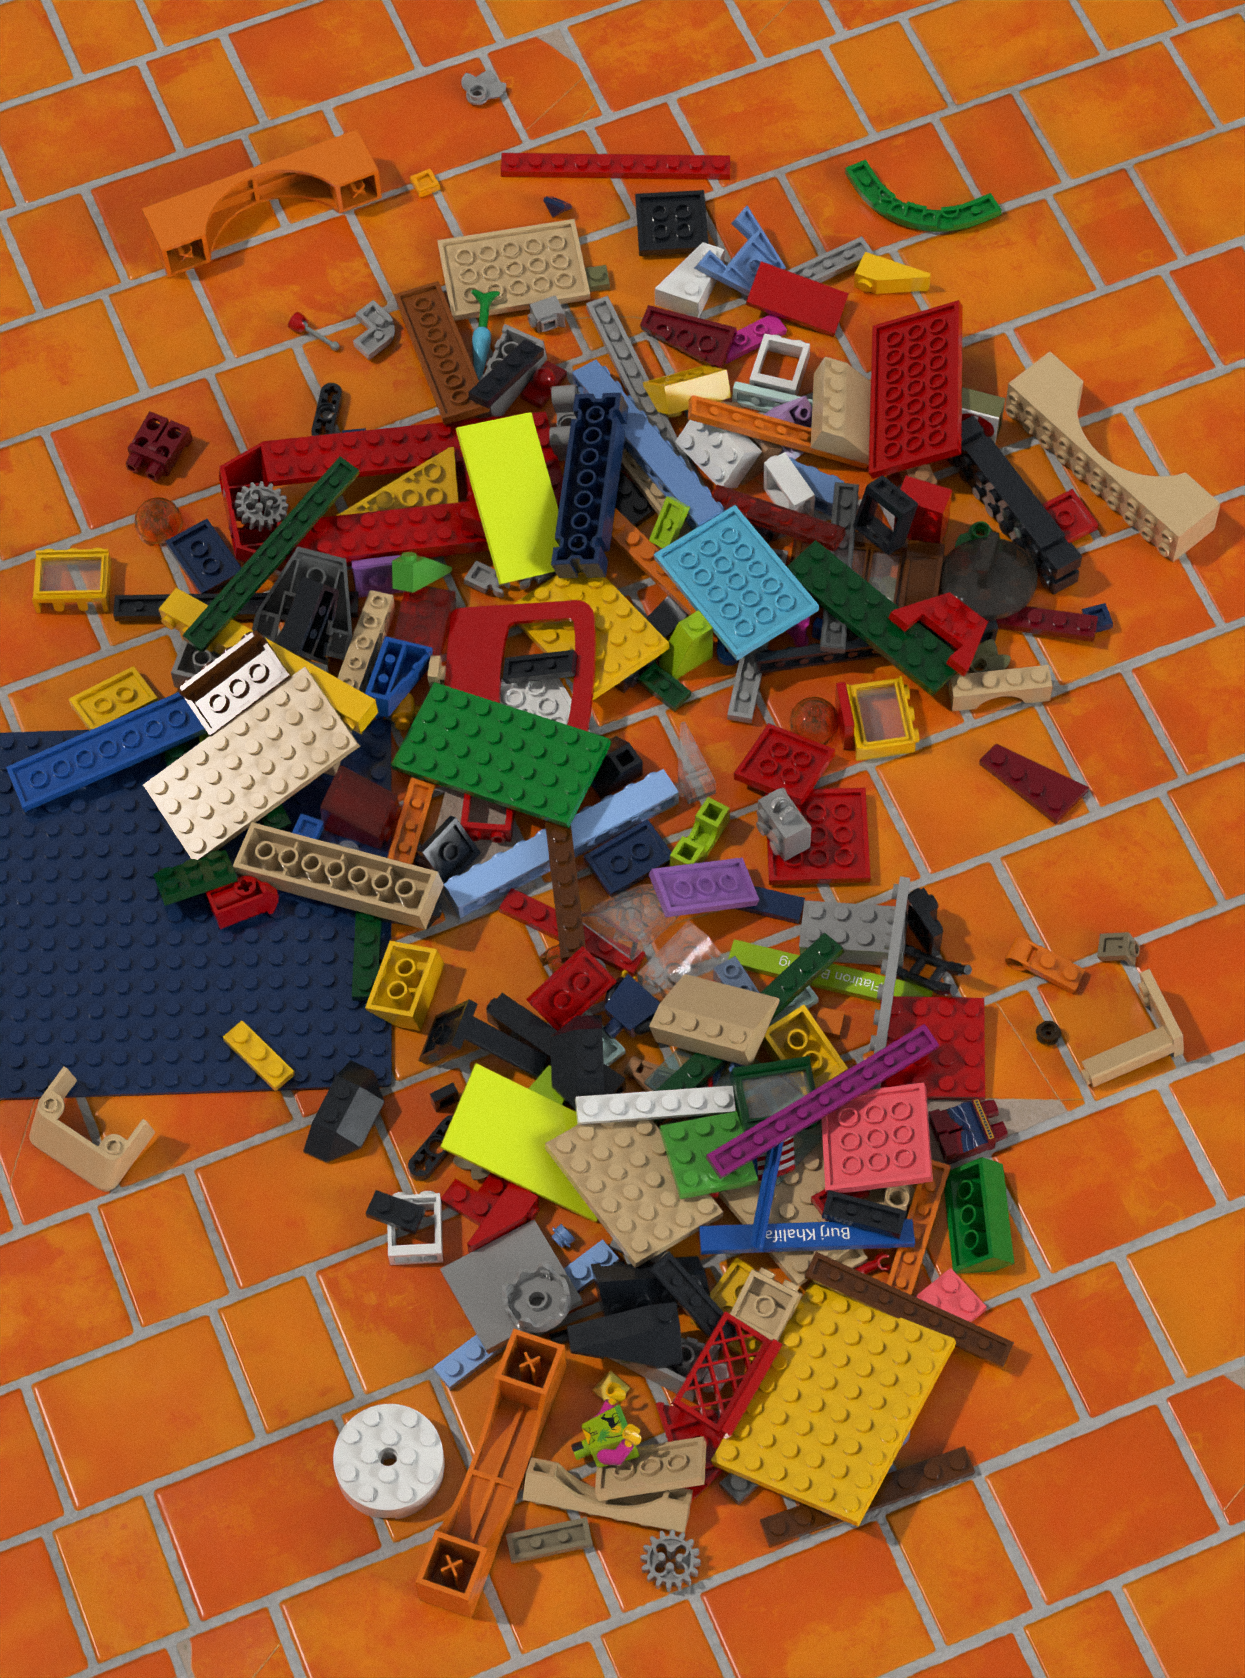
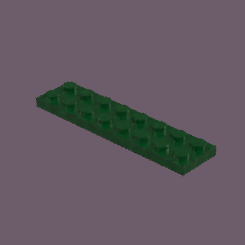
M816 540L787 566L822 608L846 625L848 629L931 696L936 694L957 673L946 664L949 657L954 653L951 648L918 622L906 632L894 624L888 617L893 610L900 607Z

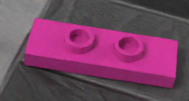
M770 314L738 330L725 363L728 364L759 348L764 333L779 336L785 335L786 327L777 316Z

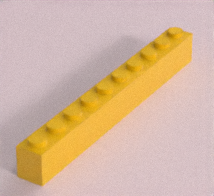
M175 588L159 608L161 621L167 628L171 630L176 629L183 635L208 605ZM232 619L206 650L209 652L215 651L221 655L226 648L233 647L241 641L243 635L251 631L253 632V630ZM266 638L290 675L293 676L299 670L306 667L349 731L354 730L362 734L378 713L375 699Z

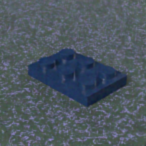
M208 519L165 541L167 548L199 594H211L226 586L241 569V566Z
M646 819L584 855V861L610 898H613L649 877L651 869L669 865L672 852L649 820Z

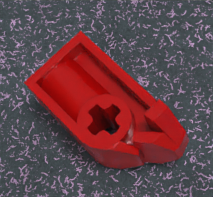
M245 875L238 877V881L207 891L206 895L217 924L222 929L266 911L268 914L274 913L279 901L277 889L267 882H262L253 876Z

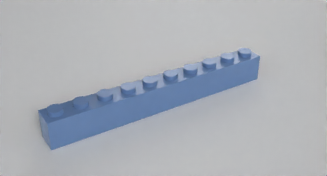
M594 360L572 372L574 385L577 384L580 394H594L595 398L599 399L602 398L603 393H622L629 407L627 424H622L625 431L623 447L665 497L672 496L690 506L685 521L692 530L725 511L722 504L712 498L708 487H703L700 484L696 473L686 467L684 459L674 453L670 442L663 440L658 428L648 422L644 411L637 409L633 398L630 395L627 396L621 384L611 378V374L606 366L602 367L597 360Z

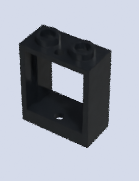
M882 475L866 486L853 527L887 555H890L904 546L919 504ZM878 503L898 518L894 531L874 516Z

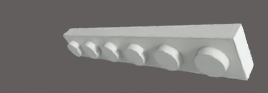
M733 1086L578 1096L575 1098L577 1125L708 1116L735 1112Z

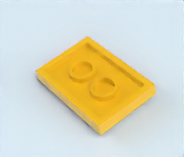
M134 666L69 698L70 706L89 731L158 701L157 696Z

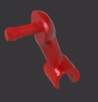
M879 1252L874 1260L856 1267L855 1270L864 1274H868L878 1268L889 1270L891 1265L880 1264L882 1258L890 1256L886 1252Z

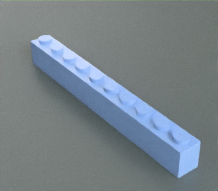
M665 770L651 772L636 784H628L622 791L614 795L605 796L601 802L592 807L586 806L581 809L571 823L575 858L624 833L644 820L650 819L679 804V791ZM546 829L540 830L527 841H519L506 852L496 853L483 864H475L466 873L460 876L455 875L448 879L444 884L445 896L459 918L508 894L511 888L517 889L551 871Z

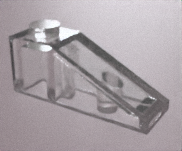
M686 722L680 723L678 783L675 785L680 797L684 796L687 803L691 804L716 794V781Z

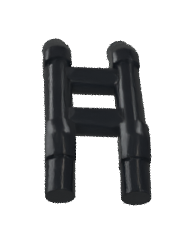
M905 944L904 955L916 962L909 971L898 966L896 979L910 982L934 991V993L939 995H955L958 992L957 985L940 982L946 972L956 976L970 975L972 967L953 961L949 962ZM926 964L936 967V970L929 979L919 975Z

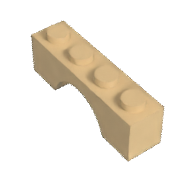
M1049 665L968 673L964 677L960 674L954 675L949 680L948 692L952 711L977 709L982 703L990 699L1004 696L1017 697L1025 703L1050 701L1053 686Z

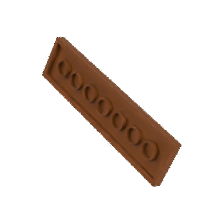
M439 281L394 294L396 304L443 424L447 425L490 412L489 408L469 399L468 392L479 380Z

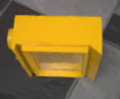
M70 548L68 550H35L36 561L32 602L36 613H41V603H53L54 610L63 611L64 603L77 602L78 608L81 611L88 610L89 602H101L104 612H109L112 561L108 549L93 548L79 550L77 548Z
M902 676L896 679L869 683L846 684L855 724L856 761L914 753L916 743L920 741L918 728H913L912 721L915 720L913 706H908L907 699H910L908 684L904 685Z

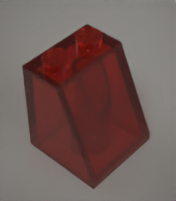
M340 765L320 809L325 831L381 849L384 841L387 842L392 833L391 825L394 820H398L402 807L399 806L398 795Z

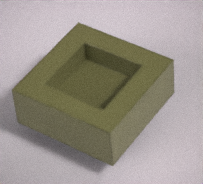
M606 265L585 268L590 292L610 289Z

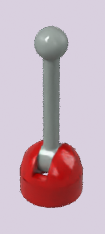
M295 312L290 318L288 328L298 333L306 330L328 344L333 351L339 349L340 345L338 342H332L308 327L307 318L300 312Z

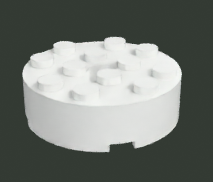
M381 1404L361 1411L343 1427L334 1447L333 1464L339 1487L344 1497L354 1508L373 1518L400 1519L420 1511L437 1494L444 1477L445 1458L439 1434L433 1424L423 1414L404 1405ZM385 1459L397 1460L391 1466L383 1465Z

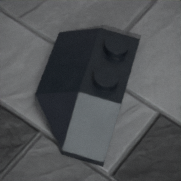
M602 1015L575 1016L550 1037L552 1088L576 1111L575 1098L578 1096L605 1095Z
M350 1060L336 1075L312 1121L303 1153L329 1163L334 1161V1159L362 1148L385 1103L373 1070Z

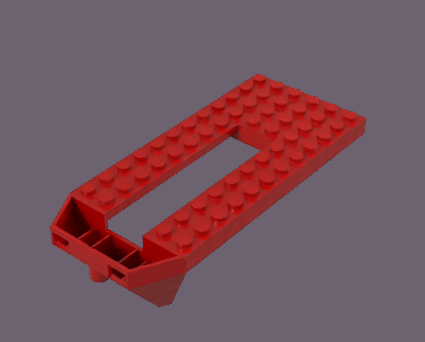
M546 411L532 413L559 510L563 476L558 457L554 455L550 445V426ZM515 415L460 420L447 425L441 422L269 440L257 444L219 466V482L235 558L245 564L281 524V522H277V526L273 524L271 531L267 527H263L262 532H259L257 526L252 530L249 529V523L244 524L241 528H237L236 521H242V517H236L237 510L234 509L237 493L242 491L243 486L250 488L251 482L259 486L260 481H263L265 487H268L270 483L273 486L317 482L339 456L359 470L357 477L409 472L447 448L454 447L456 467L460 468L467 497L471 482L455 428ZM469 500L465 502L321 517L271 574L268 580L276 582L297 547L346 558L347 567H351V561L402 556V553L414 552L416 556L430 558L490 550L486 537L461 530L463 520L459 519L463 505L468 506Z

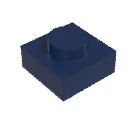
M1106 603L1082 609V614L1098 616L1096 632L1113 628V622Z

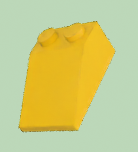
M805 1005L800 1006L769 1026L761 1042V1045L772 1061L810 1056L816 1089L848 1070ZM803 1072L786 1074V1077L803 1096L807 1095Z

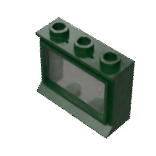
M810 1056L734 1067L730 1074L736 1110L743 1133L816 1089ZM821 1119L803 1130H810L817 1127Z

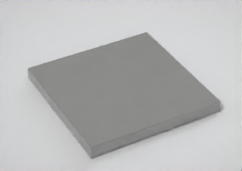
M535 1220L520 1226L440 1269L487 1354L507 1345L513 1328L520 1330L507 1317L503 1306L502 1286L504 1282H512L521 1268H535L542 1262L549 1264L558 1275L564 1277L567 1281L571 1293L569 1311L583 1304L580 1295ZM536 1297L531 1301V1305L539 1306L545 1299Z

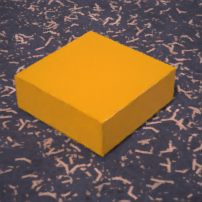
M431 169L410 176V182L419 198L440 190V184Z

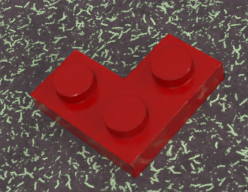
M490 1173L479 1190L475 1191L455 1178L441 1197V1202L480 1226L510 1182Z

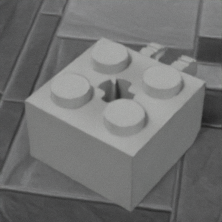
M779 788L758 800V811L756 812L758 822L756 826L762 836L766 835L768 837L770 847L776 855H780L785 862L810 848L811 825L807 823L784 788Z

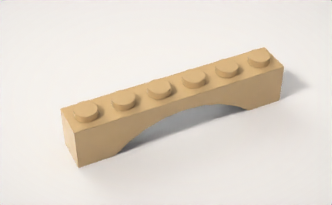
M532 1457L526 1471L523 1500L531 1501L534 1504L551 1505L563 1510L570 1509L585 1512L588 1515H599L617 1521L624 1520L638 1523L642 1526H653L668 1531L674 1530V1532L685 1533L693 1490L679 1488L598 1501L594 1487L578 1480L559 1463Z

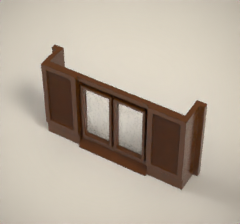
M800 526L798 537H794L790 563L815 540L829 550L830 530ZM855 531L852 570L898 607H905L944 593L948 556H944L945 544L908 540L909 538H906L904 546L887 555L864 535Z

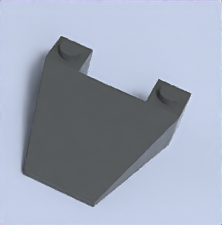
M297 547L257 610L252 630H257L265 638L275 643L280 621H286L298 586L304 576L339 590L335 620L331 621L329 634L332 635V641L327 643L326 656L344 660L353 637L346 558Z

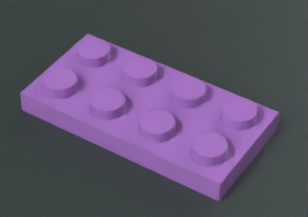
M743 858L654 868L649 873L665 917L756 906L759 902V897Z

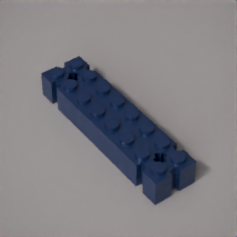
M621 392L603 393L602 398L596 399L594 394H575L573 413L577 419H571L555 540L559 547H553L551 565L559 578H578L579 573H585L587 578L606 577L608 559L604 552L610 551L625 431L622 424H627L629 409Z

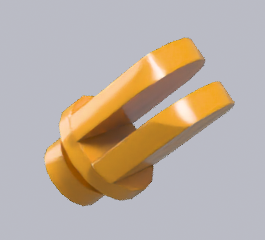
M410 693L407 694L391 714L392 721L398 730L409 729L410 724L415 718V702Z

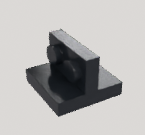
M449 816L417 850L419 854L413 861L419 867L439 870L441 880L445 884L451 877L455 875L460 876L481 852L458 819Z

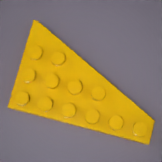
M454 447L447 448L338 515L458 502Z

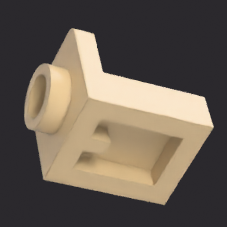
M430 655L427 676L429 688L431 689L434 682L442 685L445 684L446 666H442L441 657Z

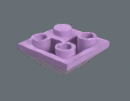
M806 396L776 406L764 414L811 428L812 407ZM782 446L783 450L780 452V454L785 452L788 457L793 459L805 453Z

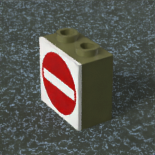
M962 387V421L974 416L983 427V433L987 437L990 436L996 444L1002 426L1005 398Z

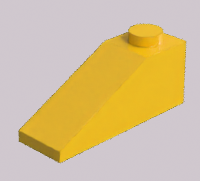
M865 252L855 272L854 287L874 294L928 291L931 273Z

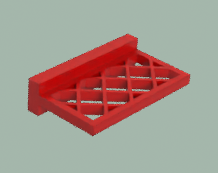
M725 1311L671 1404L716 1432L715 1435L720 1439L729 1438L783 1344L775 1339H768ZM726 1321L735 1326L737 1337L725 1339L722 1327ZM719 1335V1339H720V1340H719V1341H715V1339H716L717 1336ZM753 1337L762 1343L757 1352L748 1354L744 1339ZM739 1340L742 1355L730 1358L726 1343ZM721 1344L725 1359L712 1362L709 1350L711 1346ZM706 1358L707 1363L702 1364L703 1360ZM744 1359L746 1372L744 1375L735 1377L731 1362ZM726 1363L730 1378L717 1381L713 1366ZM708 1367L712 1382L699 1385L696 1372L698 1369ZM741 1379L740 1383L737 1386L736 1380ZM691 1381H693L694 1386L688 1387ZM731 1382L734 1392L732 1397L721 1399L718 1384ZM713 1386L717 1401L704 1404L700 1388ZM695 1390L698 1405L690 1407L680 1401L685 1392ZM728 1402V1404L726 1405V1407H725V1409H724L723 1403ZM718 1405L720 1418L717 1423L707 1418L705 1407Z

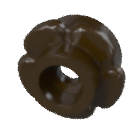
M1053 1021L1042 1022L1036 1028L1037 1040L1041 1044H1056L1058 1038L1061 1037L1059 1026Z

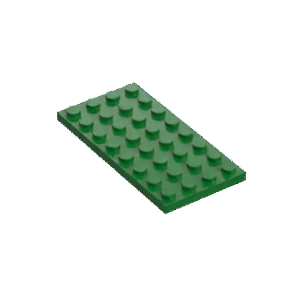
M434 682L396 753L391 767L393 770L569 828L611 745V741L609 738Z

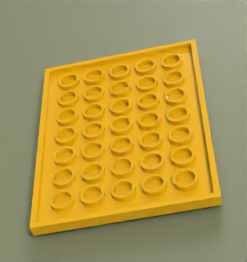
M810 1283L801 1299L803 1300L802 1304L791 1317L778 1342L783 1344L734 1432L729 1438H723L711 1462L717 1468L859 1527L952 1353L956 1341L954 1338L903 1318L898 1319L837 1292Z

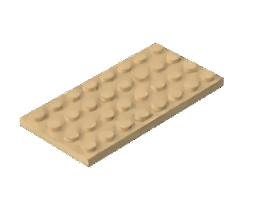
M304 667L212 736L206 738L147 781L143 786L190 858L199 860L210 852L219 850L249 828L251 822L256 823L359 748L360 745L309 670Z

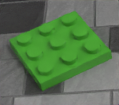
M737 1111L660 1126V1134L680 1199L757 1185L758 1178L752 1161L720 1180L706 1159L707 1154L743 1133Z

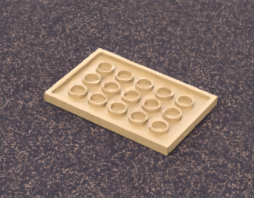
M575 219L437 240L449 307L454 321L479 317L480 304L471 293L473 289L482 293L500 292L499 296L490 304L489 315L530 309V304L555 295L560 304L591 300Z
M653 1120L577 1125L545 1143L546 1151L634 1268L698 1232L700 1226H708L723 1217L722 1209L709 1194L685 1199L679 1198L660 1129Z

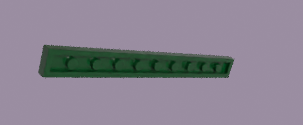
M339 456L182 635L183 639L203 653L359 475V470Z
M826 933L821 935L760 992L761 994L777 997L780 1000L772 1020L844 953L843 948ZM695 1053L655 1091L700 1088L728 1061ZM652 1119V1120H653V1122H654V1123L657 1125V1127H658V1126H660L666 1119Z

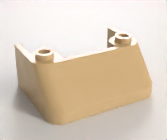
M63 1067L39 1099L29 1134L30 1141L37 1149L100 1191H111L122 1180L153 1137L155 1131L146 1120L142 1119L128 1140L120 1135L110 1134L97 1146L59 1121L58 1119L65 1108L63 1099L77 1081L66 1067Z

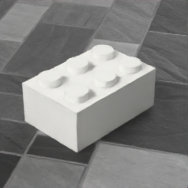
M689 420L675 441L719 489L737 488L762 452L746 435Z

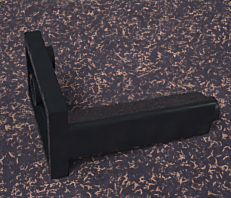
M470 999L435 1016L418 1060L426 1065L440 1060L460 1050L465 1039L535 1078H538L548 1067V1064L545 1063L547 1059L545 1054L474 1017L473 1015L478 1004Z

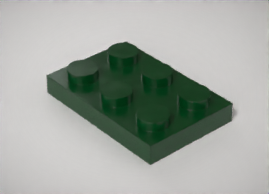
M225 849L210 852L199 860L189 859L183 864L163 868L153 874L165 906L238 881Z

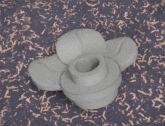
M487 70L477 77L465 73L461 80V85L466 91L467 101L473 105H482L488 99L498 98L506 90V83L495 82L491 70Z

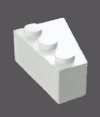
M702 242L655 288V305L699 318L717 280L698 271L694 267L709 250L724 263L725 249Z

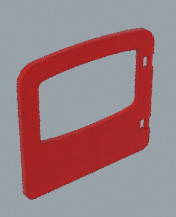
M579 600L457 608L450 616L444 685L500 703L502 668L509 628L515 624L572 621L574 622L577 664L567 725L588 731L595 682V614L589 604Z

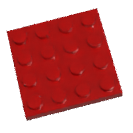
M866 788L812 789L801 806L795 804L807 823L811 825L810 848L785 862L780 855H776L772 851L770 840L767 837L769 885L870 882L871 880Z
M893 996L886 1047L923 1024L927 1026L934 1036L939 1047L881 1082L880 1088L924 1082L927 1099L972 1100L979 1097L980 1100H985L984 998Z

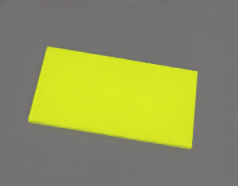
M529 412L455 428L499 585L555 572L551 561L553 547H559L555 540L559 510L532 413Z
M476 1063L440 1148L596 1223L598 1220L545 1149L546 1142L577 1126L576 1112Z

